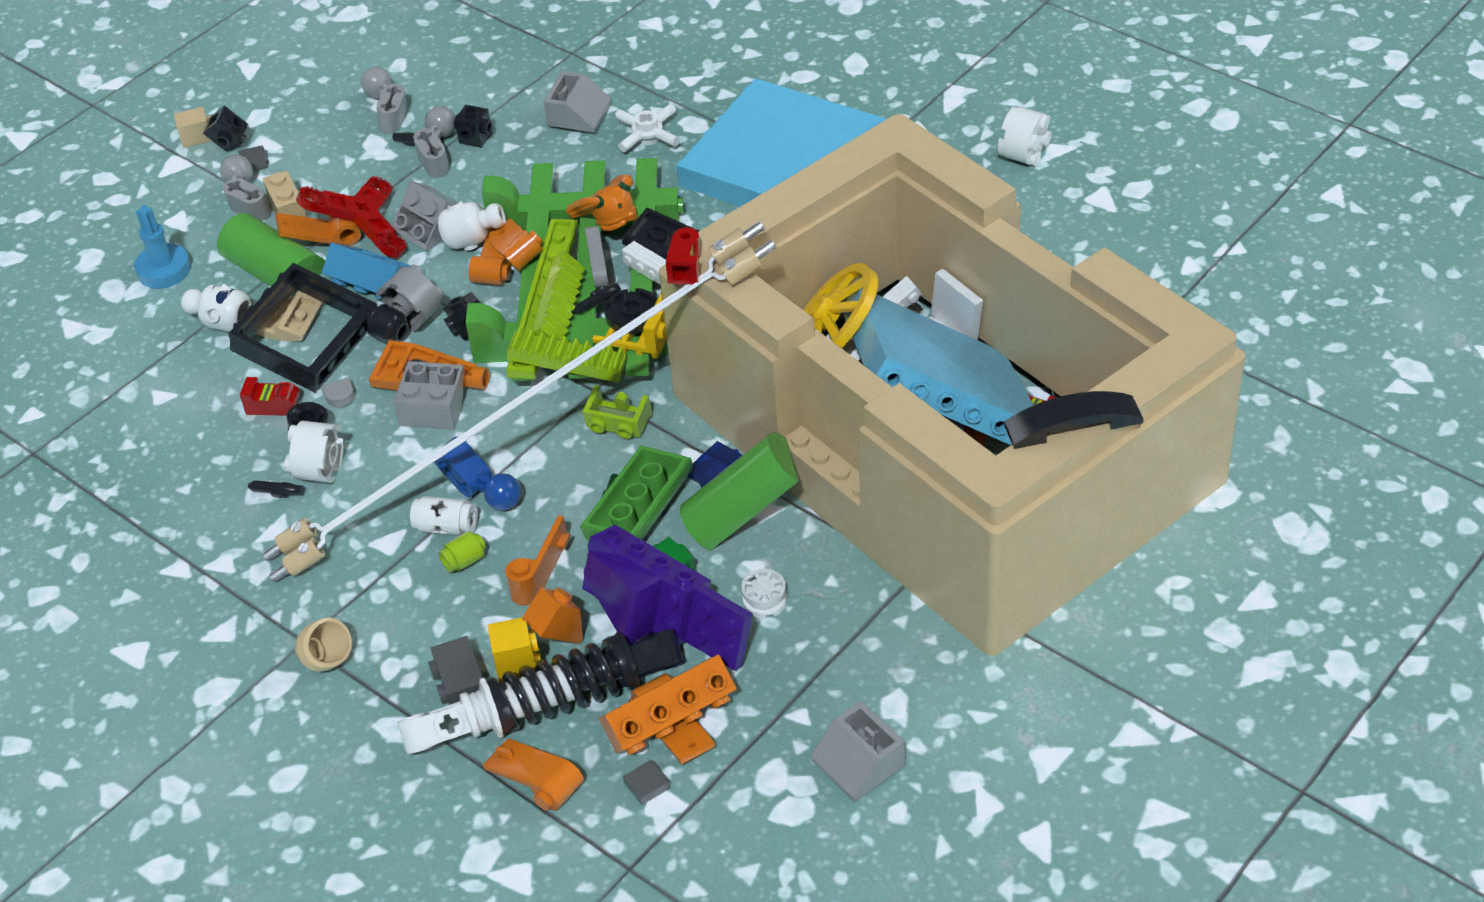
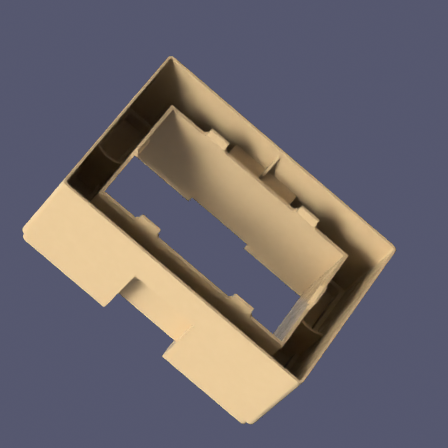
M896 114L698 232L701 257L698 260L700 275L709 269L708 261L713 256L708 248L737 228L744 232L760 221L764 225L765 231L749 241L752 249L756 250L769 240L774 241L777 249L760 260L763 266L733 286L727 278L717 280L715 277H711L663 309L673 394L744 454L771 432H776L786 437L799 481L788 491L985 654L995 656L1227 483L1245 352L1235 346V332L1107 248L1103 247L1073 267L1020 232L1021 204L1016 201V189L906 116ZM715 260L713 262L714 268L712 272H716L720 276L724 275L719 267V264ZM855 263H864L876 272L878 276L877 292L896 280L901 281L907 276L922 293L921 296L932 304L935 273L944 269L983 300L978 335L980 339L997 349L1009 360L1060 396L1090 391H1112L1133 395L1144 420L1142 424L1112 430L1106 421L1047 433V443L1014 449L1013 445H1011L998 455H994L899 383L894 387L890 386L816 330L813 317L803 309L815 293L831 277L845 267ZM666 264L659 269L663 301L687 284H668ZM860 278L853 279V280L848 284V286L851 285L852 283H854L855 281H857V280L860 279Z

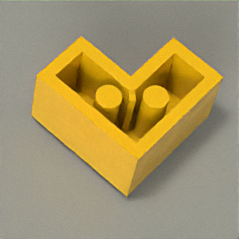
M522 617L488 624L489 639L500 684L502 683V676L506 671H512L519 678V669L522 666L528 665L535 672V665L537 661L541 660L540 654L537 652L539 649L535 631L532 628L528 629L527 623L521 619Z

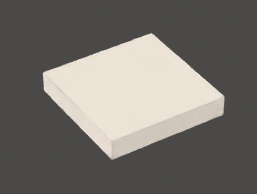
M939 270L935 273L931 314L947 327L978 340L983 300L946 270Z

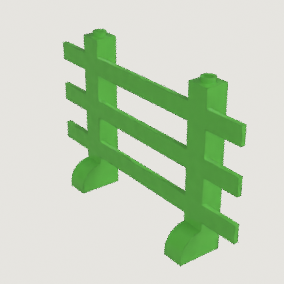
M641 158L636 160L635 189H630L629 192L633 205L636 206L637 218L626 222L622 227H631L646 207L679 221V214H684L683 198H678L677 187L657 188V158ZM606 161L584 162L582 192L552 193L554 163L533 164L530 194L519 195L514 184L505 178L484 176L482 186L484 208L486 209L488 205L493 203L500 204L505 212L506 221L511 218L518 226L522 227L523 231L526 230L529 233L533 230L543 240V243L540 245L541 247H543L551 219L577 220L579 229L577 261L585 268V271L581 273L583 278L579 281L581 286L577 288L579 293L575 296L577 301L574 303V306L590 297V293L598 288L594 287L585 228L598 226L600 238L602 229L599 225L595 224L596 219L592 214L571 218L567 214L566 209L567 206L576 200L592 197L596 191L605 186ZM541 252L522 269L517 322H505L503 315L489 305L468 303L466 328L474 363L509 362L507 360V350L514 332L519 328ZM631 268L630 291H635V288H642L652 292L653 281ZM595 306L581 315L573 313V319H569L571 323L566 327L568 332L564 336L567 337L570 343L576 338L580 345H583L585 341H589L591 347H594L597 343H593V336L605 337L610 326L605 318H596ZM642 332L636 333L631 342L637 343ZM667 341L660 355H669ZM611 346L615 352L619 349L618 347ZM627 349L625 353L626 376L649 375V363L652 354L643 352L642 356L636 355V351ZM568 373L569 379L592 378L588 376ZM511 378L512 381H531V380H535V379Z

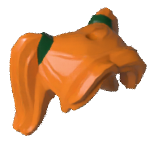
M630 174L616 176L609 182L608 186L596 191L592 197L581 198L567 206V214L571 218L592 214L596 219L595 224L605 231L616 230L625 225L626 222L636 219V206L633 205L629 192L634 184L632 176Z

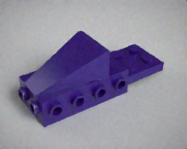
M613 525L590 537L586 566L583 572L582 589L598 599L617 632H622L628 644L641 639L651 632L658 633L674 629L679 645L687 642L710 657L719 654L724 665L733 671L742 667L753 613L710 589L711 580L617 525Z

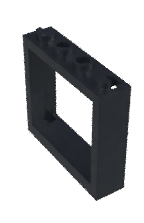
M292 263L284 273L279 274L277 281L270 288L268 287L264 290L261 298L255 305L249 306L244 317L238 323L233 324V329L228 335L230 351L316 393L368 333L365 319L368 312L377 307V303L300 265ZM296 289L352 316L309 367L252 339Z

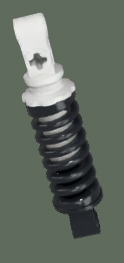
M674 629L652 634L645 639L628 644L622 632L619 631L615 635L603 639L601 649L596 644L589 643L585 646L584 654L576 648L570 650L568 661L563 655L556 654L552 658V666L543 659L537 661L535 672L528 665H524L519 669V678L512 671H506L503 674L501 684L492 676L480 678L479 690L471 694H467V692L461 693L459 702L427 713L404 718L398 721L397 724L407 754L425 750L437 743L469 732L475 738L481 736L480 733L482 731L485 732L488 729H492L497 737L500 738L504 734L520 728L519 718L526 717L527 722L533 725L537 722L536 712L542 711L544 717L550 719L554 716L552 709L554 706L559 705L562 713L570 711L569 702L576 700L578 707H585L587 702L584 691L587 690L591 691L595 702H600L603 699L600 686L607 684L610 695L617 696L619 688L616 680H618V684H621L622 688L626 687L629 691H632L640 686L639 674L676 664L682 661L683 657ZM446 714L452 719L456 718V721L452 723L453 729L449 731L444 726H439L440 723L444 722L443 716Z

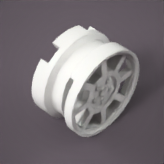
M758 569L745 576L741 585L744 609L753 613V617L766 619L767 615L772 614L775 617L784 610L787 603L786 585L781 574L771 569ZM755 576L756 579H754L751 582H748L751 578Z

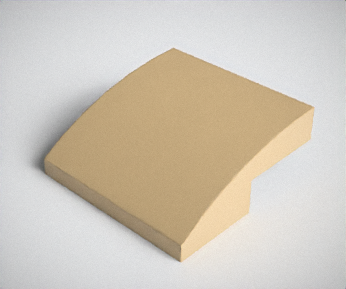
M298 291L295 297L289 296L255 335L282 341H302L323 302Z

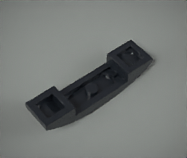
M1090 391L1060 396L1033 405L1007 419L1004 426L1013 448L1018 449L1047 443V433L1106 421L1112 430L1142 424L1144 418L1133 395L1112 391Z

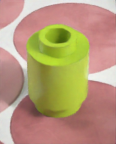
M467 531L443 545V549L438 552V555L448 572L451 573L455 570L459 572L483 558V550L486 549V545L478 533L473 534L471 531Z

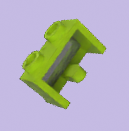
M594 385L582 411L586 427H589L591 431L595 433H603L604 431L615 432L624 439H629L632 436L640 438L649 417L653 416L648 395H643L638 407L630 406L628 396L623 392L617 393L614 402L603 400L600 386Z

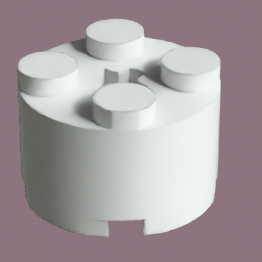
M1012 107L1001 128L1005 130L1004 139L999 138L998 154L1015 161L1037 166L1040 161L1042 147L1048 146L1052 132L1048 131L1050 116L1024 107Z
M300 421L298 425H291L288 431V441L291 444L289 454L284 461L285 471L291 472L295 479L332 483L335 478L331 477L333 470L340 469L343 457V438H338L337 431H341V427L336 424Z

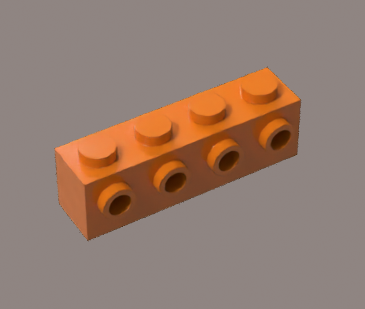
M718 654L604 714L598 719L615 752L619 753L626 750L628 755L645 747L646 744L643 740L655 735L656 739H660L673 732L672 724L682 719L687 724L703 715L700 709L711 704L713 709L730 701L731 699L728 694L737 690Z

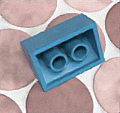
M331 242L322 274L332 277L331 281L339 285L347 286V283L353 284V290L368 294L370 290L377 294L378 289L400 268L410 267L411 265L359 247Z

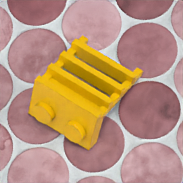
M662 294L658 297L655 305L662 301ZM661 310L646 321L643 327L644 332H642L637 343L631 342L635 334H625L621 340L618 339L610 345L623 348L624 353L629 349L636 351V355L642 356L643 352L652 354V358L658 359L667 341L664 310ZM610 327L605 337L594 335L592 338L593 343H600L616 331Z

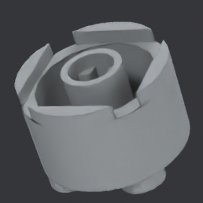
M413 264L410 267L400 268L378 289L376 295L377 298L381 296V304H387L404 313L407 323L411 327L409 330L415 331L440 308L441 298L444 296V293L439 286L433 284L424 275L423 270L419 266Z

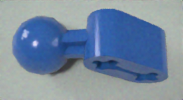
M466 441L434 462L461 494L466 497H472L478 491L484 492L486 502L496 510L507 511L515 507L521 498V486L517 479L510 474L504 473L492 476L490 468Z

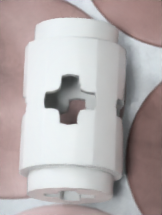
M423 496L421 499H415L412 503L410 523L413 528L426 533L458 536L467 531L473 533L477 524V507L468 500Z

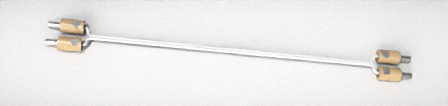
M759 221L744 232L737 228L721 240H717L708 248L713 256L708 261L709 269L699 276L698 283L685 285L325 526L321 527L318 523H312L306 517L293 523L292 526L275 536L276 544L262 552V556L266 561H270L280 553L285 554L282 557L283 565L269 573L270 579L273 582H277L289 573L295 577L324 558L325 552L322 547L325 544V535L329 531L709 278L715 277L717 280L727 278L733 286L763 266L760 260L776 250V244L773 240H769L756 250H753L749 241L765 231L764 225ZM715 260L724 275L720 276L718 273L712 272ZM316 528L319 531H322L320 536V543L316 539H314L318 536Z

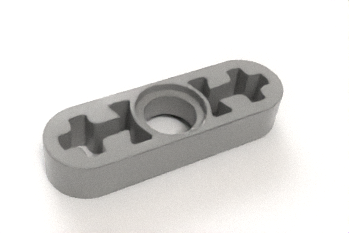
M599 227L585 228L594 287H608Z

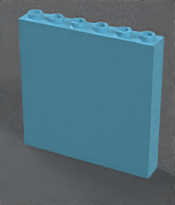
M755 78L748 87H745L742 94L731 103L724 114L718 117L715 124L705 132L697 144L692 146L688 154L678 162L676 166L678 183L681 187L741 207L885 121L886 118Z
M863 288L850 295L847 301H858ZM877 294L871 310H869L866 318L852 336L863 365L890 386L894 387L900 383L941 415L1009 445H1012L1004 426L1005 421L1013 415L1033 406L1009 359L997 349ZM843 312L846 321L852 312Z

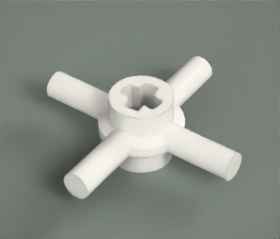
M668 104L657 114L653 111H641L636 116L619 109L615 114L616 119L631 125L633 132L618 144L619 149L622 152H626L637 142L643 145H652L658 142L659 139L674 147L677 146L679 137L662 130V122L676 112L675 107L672 104Z

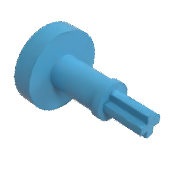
M142 205L141 209L136 210L141 226L139 236L145 246V250L138 255L134 263L138 279L144 286L154 289L174 286L184 280L190 272L191 264L187 252L180 245L166 243L163 227L156 222L152 207L148 208L147 205Z

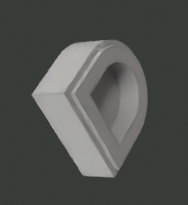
M349 377L321 386L327 403L332 407L347 406L354 399V391Z

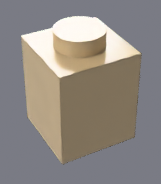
M204 107L174 113L176 127L183 148L212 141L203 134L210 116H206Z

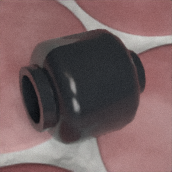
M381 304L375 309H371L365 319L368 334L385 344L389 340L402 341L409 327L406 315L387 304Z

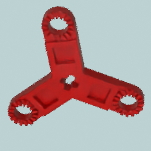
M378 176L370 177L354 197L327 190L322 192L318 191V189L314 190L313 187L309 188V186L302 187L296 197L299 206L305 210L328 215L332 218L354 221L365 233L366 237L383 254L392 258H400L407 247L406 243H404L405 240H401L402 237L395 233L396 230L378 212L389 199L393 190L392 185H390L391 183L387 182L386 179L383 181L382 177L380 179Z

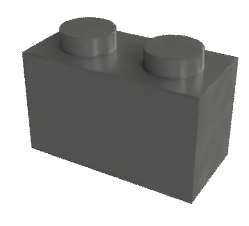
M467 636L430 647L433 660L429 661L428 665L433 680L440 679L441 684L436 685L442 704L448 702L450 705L459 702L461 693L467 692V694H471L479 690V679L483 677Z

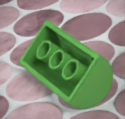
M240 213L230 218L222 227L217 240L219 255L270 287L277 281L279 274L284 273L292 263L300 265L318 275L322 274L325 260L291 238L280 237L278 230L249 213Z
M771 432L681 504L680 516L683 524L690 535L702 547L711 551L799 482L786 437L779 433Z
M640 445L581 524L580 529L586 540L589 542L591 536L613 525H617L643 540L692 471V459Z

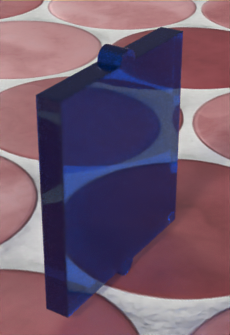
M716 441L693 462V468L688 478L699 483L702 488L740 458L742 454L739 453L738 449L733 450Z

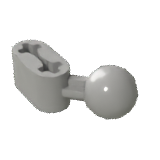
M380 67L369 68L362 75V89L368 96L379 98L377 103L379 129L385 133L396 132L401 128L407 112L405 88L399 84H392L390 74L385 69Z
M435 106L429 110L425 118L426 128L416 131L413 136L418 159L427 174L433 178L443 177L450 170L446 150L440 138L447 137L454 132L455 114L450 108L445 106Z
M232 154L226 157L221 163L220 175L225 182L222 189L231 210L237 214L249 213L261 221L267 219L271 215L272 210L264 190L249 182L253 174L250 161L241 155Z

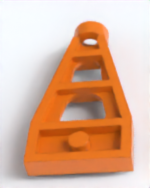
M389 340L369 377L371 387L398 390L408 361L421 360L428 363L464 365L463 387L486 390L489 384L490 372L487 367H479L477 364L415 343Z

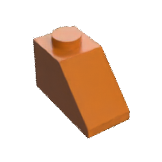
M541 587L521 619L526 621L527 625L540 637L580 644L583 640L581 612L571 601L572 596L558 587L555 590Z

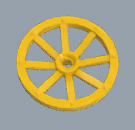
M855 263L845 267L831 277L815 293L803 309L813 317L814 328L820 333L822 329H827L832 338L831 341L841 349L845 347L846 343L852 338L866 318L869 310H871L878 289V276L866 264ZM860 278V279H858L857 281H855L854 283H852L851 285L848 286V284H849L853 279ZM863 288L858 301L841 302ZM852 312L846 323L839 330L835 322L840 314Z

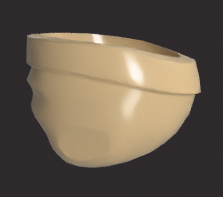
M334 618L318 619L308 624L299 633L294 645L295 653L305 668L316 672L328 671L339 666L348 658L352 649V638L349 630L341 621Z

